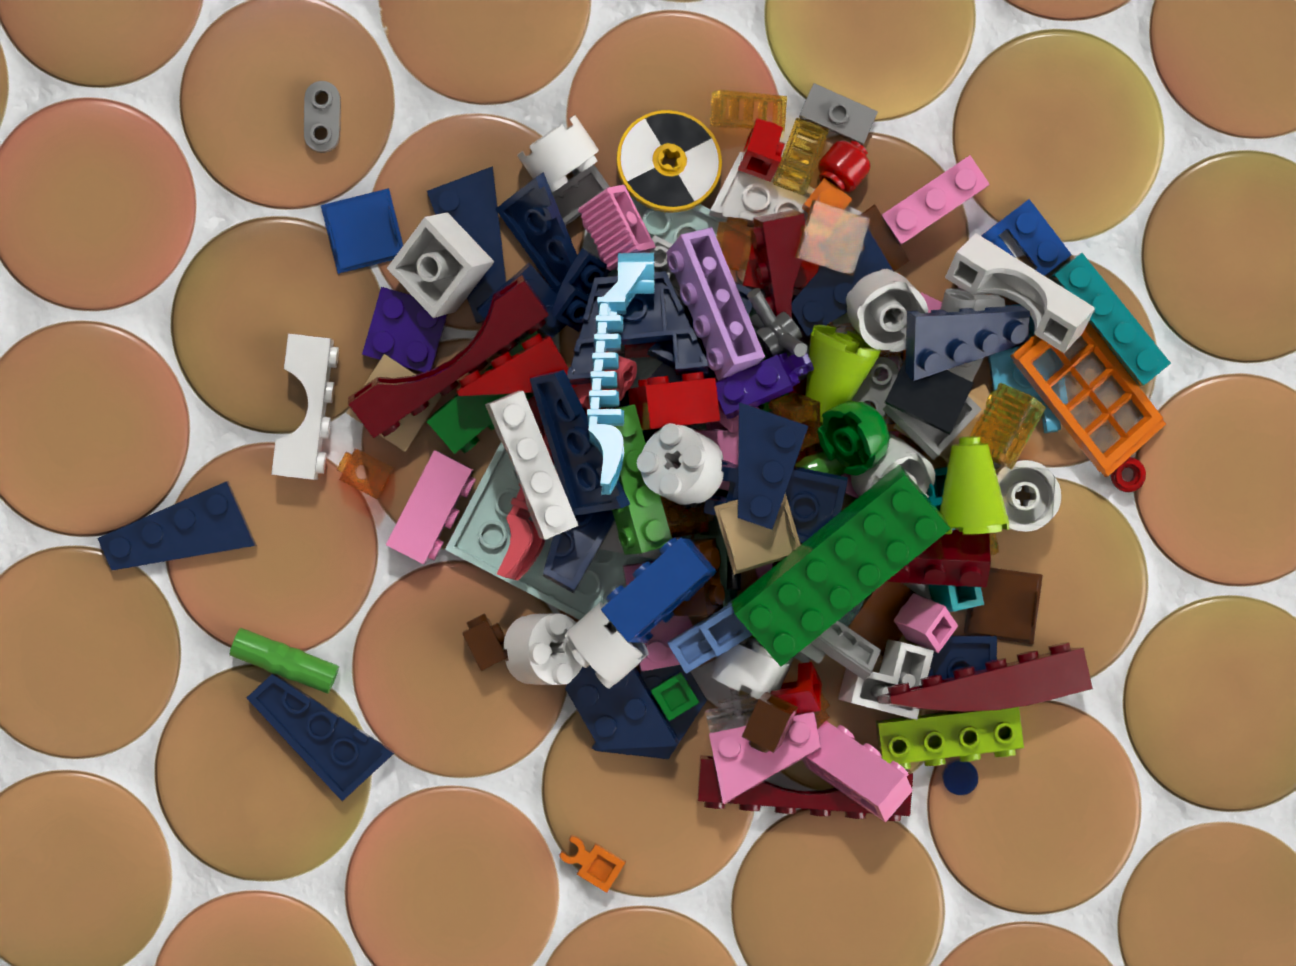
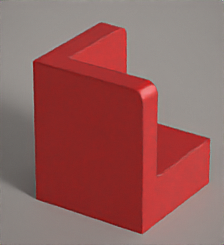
M812 662L799 663L797 681L783 683L781 689L770 692V694L797 706L796 714L821 711L822 682Z

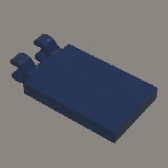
M722 460L721 471L724 472L722 481L730 482L727 498L714 494L706 500L704 513L716 515L714 506L738 499V465ZM794 466L786 489V496L800 543H804L841 512L848 477Z

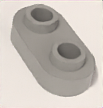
M317 81L311 84L305 92L304 139L312 150L319 153H327L335 149L340 141L341 96L337 88L330 82ZM321 92L328 94V101L323 105L316 102V96ZM319 128H326L328 131L327 137L323 140H318L315 137V132Z
M878 357L852 401L872 402L876 410L884 418L886 413L882 409L886 406L884 402L899 373L897 365L889 358ZM883 368L887 370L888 378L885 381H878L875 378L874 373L877 369Z

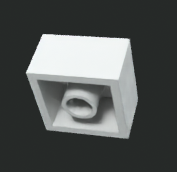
M447 212L424 217L387 269L421 306L435 318L456 312L494 261Z

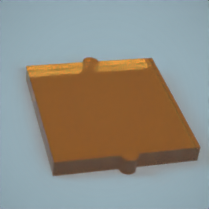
M812 200L806 223L801 226V232L803 233L795 258L853 276L860 252L865 249L863 242L870 219Z

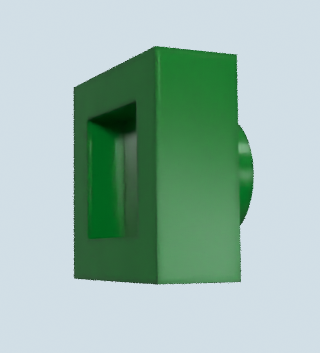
M682 672L651 689L652 694L669 721L699 703Z

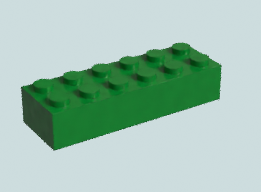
M898 465L731 602L734 614L782 667L951 528L944 516L904 469Z

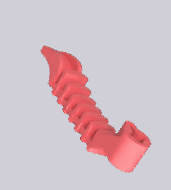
M619 356V368L617 370H604L617 373V388L603 390H617L619 392V401H621L626 391L634 383L637 374V364L633 360ZM591 383L579 384L573 389L582 407L590 409L589 390H592ZM545 433L543 440L554 465L555 463ZM522 487L517 497L512 498L511 501L513 506L506 518L511 533L510 546L497 572V575L517 581L536 561L545 543V540L539 537L533 521L529 520L531 515L526 506Z

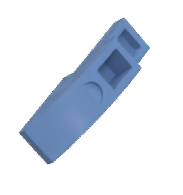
M733 600L728 602V605L667 642L686 674L711 658L720 656L752 635L734 614L731 603Z

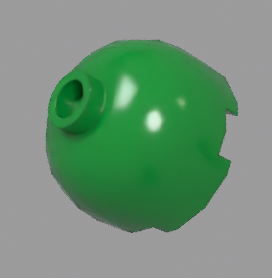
M847 401L822 414L823 425L817 430L820 445L830 461L836 458L846 467L843 471L844 473L855 476L863 474L875 467L886 454L890 439L887 424L883 416L872 406L865 402Z

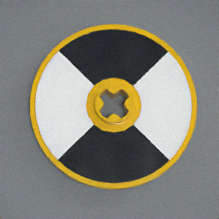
M661 110L638 118L627 128L617 149L616 166L622 184L625 185L628 193L636 201L656 211L674 213L692 209L711 195L721 175L722 156L716 138L701 121L683 112ZM664 155H667L669 159L674 157L677 159L674 168L670 164H662Z

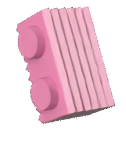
M625 185L609 187L579 207L578 212L582 214L583 226L594 239L599 258L607 264L608 270L618 269V253H649L651 250L656 249Z

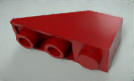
M540 333L521 344L524 349L512 357L509 352H506L492 360L490 363L493 368L482 375L476 370L460 379L459 382L462 386L456 389L459 396L512 394L517 391L533 393L530 378L564 370L567 375L569 368L551 337L548 335L542 338Z

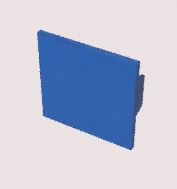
M389 188L321 205L338 274L391 261L403 247Z

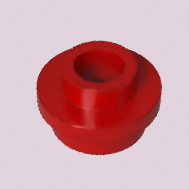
M1129 457L1110 474V478L1118 490L1134 492L1144 484L1146 470L1138 459ZM1125 468H1130L1134 474L1132 480L1128 482L1122 478V471Z

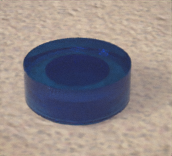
M960 759L949 762L943 770V784L955 795H967L978 784V772L970 762H960Z

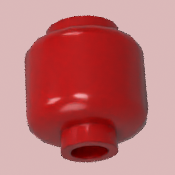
M847 141L835 142L818 163L820 181L826 178L843 192L849 193L854 191L870 171L871 165L867 158L868 152L865 147L856 141H851L850 143Z

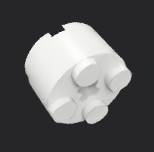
M576 115L569 118L573 125L567 129L562 123L531 144L529 147L532 151L531 154L526 156L521 151L517 155L533 179L544 172L551 192L566 184L568 179L565 175L575 168L581 173L598 161L594 155L599 149Z
M882 269L863 277L846 296L847 314L851 325L868 345L877 350H890V352L905 350L907 311L928 313L927 303L921 293L904 276L890 269Z
M669 423L664 425L647 441L642 453L637 458V468L641 471L645 484L656 494L680 505L699 504L712 497L720 487L724 472L721 471L724 458L719 446L710 438L689 427Z
M889 433L890 439L887 452L878 464L858 476L851 475L852 487L859 497L898 465L904 469L927 498H929L926 494L931 483L934 486L935 471L932 464L908 443Z
M1019 460L1008 462L995 470L1011 530L1023 532L1038 530L1056 515L1061 503V488L1055 476L1045 466L1035 461ZM1022 486H1024L1025 492L1030 493V500H1024L1023 506H1021L1019 499H1015V493L1021 491Z
M600 602L571 627L565 634V637L575 648L572 651V655L577 662L584 668L590 665L596 671L595 674L599 681L610 689L649 655V652L644 643L626 641L602 612L601 608L607 603L602 604Z
M559 613L530 614L516 619L509 627L504 639V649H507L509 661L505 662L512 676L525 684H569L582 668L572 655V651L575 648L565 637V634L576 622L569 616Z
M749 637V639H745L718 656L710 675L713 679L737 691L742 690L751 694V697L759 699L765 692L770 693L772 690L781 689L793 658L780 667L757 639Z

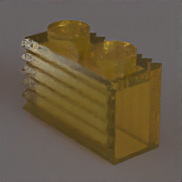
M1000 383L997 389L989 395L984 414L981 415L980 421L976 423L970 436H980L981 443H988L993 462L1012 470L1046 407L1035 397Z

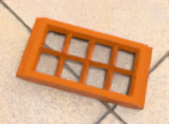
M1089 322L1083 334L1065 353L1033 335L1010 355L1016 367L1097 470L1105 477L1112 474L1166 425L1162 415Z

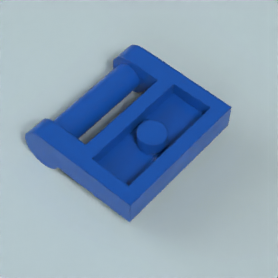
M1030 199L981 235L1015 257L999 236L1007 230L1035 267V270L1044 276L1072 255Z

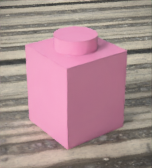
M915 593L912 594L894 619L906 640L934 650L936 653L940 652L958 627L946 606Z

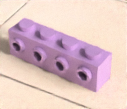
M713 228L681 234L666 252L668 267L676 276L680 286L681 299L689 308L693 318L694 331L701 338L706 350L708 365L714 370L717 380L721 381L759 364L765 355Z

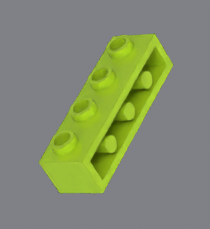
M1019 707L990 711H948L918 715L917 720L901 717L875 721L881 758L889 764L895 761L904 769H910L911 762L924 761L925 766L946 764L945 758L958 756L960 762L976 761L981 759L980 754L994 752L995 757L1016 755L1015 749L1024 748Z

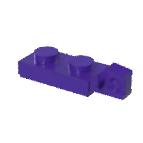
M783 353L716 382L718 400L726 418L731 419L739 415V402L752 407H758L793 391V386L800 383L798 377L814 370L808 353L802 357H797L794 354L788 357L787 353Z

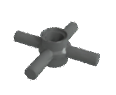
M759 288L751 290L747 297L757 314H754L750 321L753 328L757 330L755 333L763 351L770 358L783 353H787L788 357L793 354L797 357L804 356L807 353V346L800 341L802 334L793 319L784 311L775 316ZM807 373L799 376V381L804 380L807 377Z

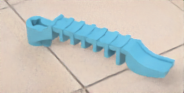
M618 253V282L604 297H597L599 315H596L597 334H594L595 353H592L594 371H591L592 390H589L590 409H587L588 431L590 433L589 440L600 451L603 458L600 486H602L601 495H611L617 484L624 460L623 437L621 432L614 427L624 425V410L601 409V407L619 406V392L617 390H603L617 388V373L604 370H617L619 368L618 353L606 351L621 350V335L608 333L623 332V316L617 314H626V308L636 294H654V253Z

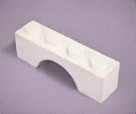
M977 233L956 252L945 276L946 279L973 295L997 294L1017 302L1030 311L1035 325L1034 335L1063 353L1083 334L1095 310V307Z
M288 334L284 369L294 374L303 384L308 396V410L303 423L296 431L275 440L271 475L318 480V473L324 474L326 452H321L322 438L329 437L331 418L325 417L326 405L333 402L335 382H329L331 368H337L339 347H333V339Z
M517 391L485 404L497 435L516 471L525 496L526 506L539 537L546 540L577 527L578 523L524 391Z

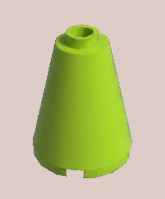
M814 325L810 337L809 357L814 370L807 373L803 413L809 417L808 422L817 427L823 425V417L821 416L824 412L847 401H852L877 361L881 349L872 348L856 333L850 331L847 334L836 332V327L827 325Z
M980 436L959 437V444L951 446L939 511L951 528L945 534H952V529L959 528V531L963 532V534L1002 532V529H1010L988 443H981Z

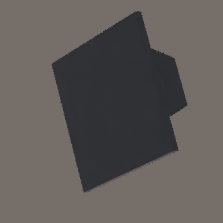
M905 359L884 403L950 435L973 386V382L948 370L913 381L905 372Z

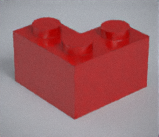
M703 372L682 374V381L669 383L668 376L638 380V387L628 390L629 405L635 404L642 431L661 429L669 423L685 426L720 421L716 378L704 379Z

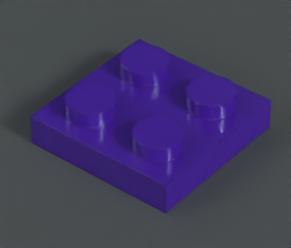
M381 287L362 355L381 360L383 355L386 354L404 367L421 372L432 370L448 314L433 318L412 295Z

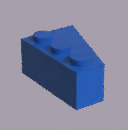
M672 538L660 548L659 552L661 555L652 564L649 561L642 564L632 574L635 578L625 588L623 585L617 587L606 597L608 603L601 610L627 642L647 643L653 637L650 631L662 620L665 623L674 616L672 611L684 600L689 601L717 572L690 539L679 538L677 540Z

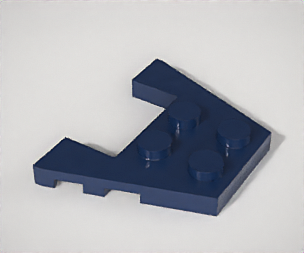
M666 271L655 272L654 294H636L626 308V314H617L623 316V332L608 334H620L621 345L673 341L676 375L709 372L708 361L698 344L697 337L685 316L683 307ZM618 276L594 278L583 317L582 329L574 348L572 364L567 372L571 385L591 383V371H594L592 353H595L594 334H597L596 315H599L597 297H604L618 282Z

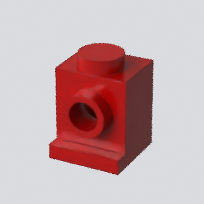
M756 118L747 137L738 170L771 182L781 162V155L785 143L779 141L783 127L778 126L776 123Z

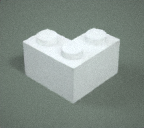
M888 639L880 672L872 671L871 675L863 680L846 668L838 700L917 720L919 709L878 703L877 696L889 693V686L909 683L911 688L921 685L920 679L928 677L934 650Z

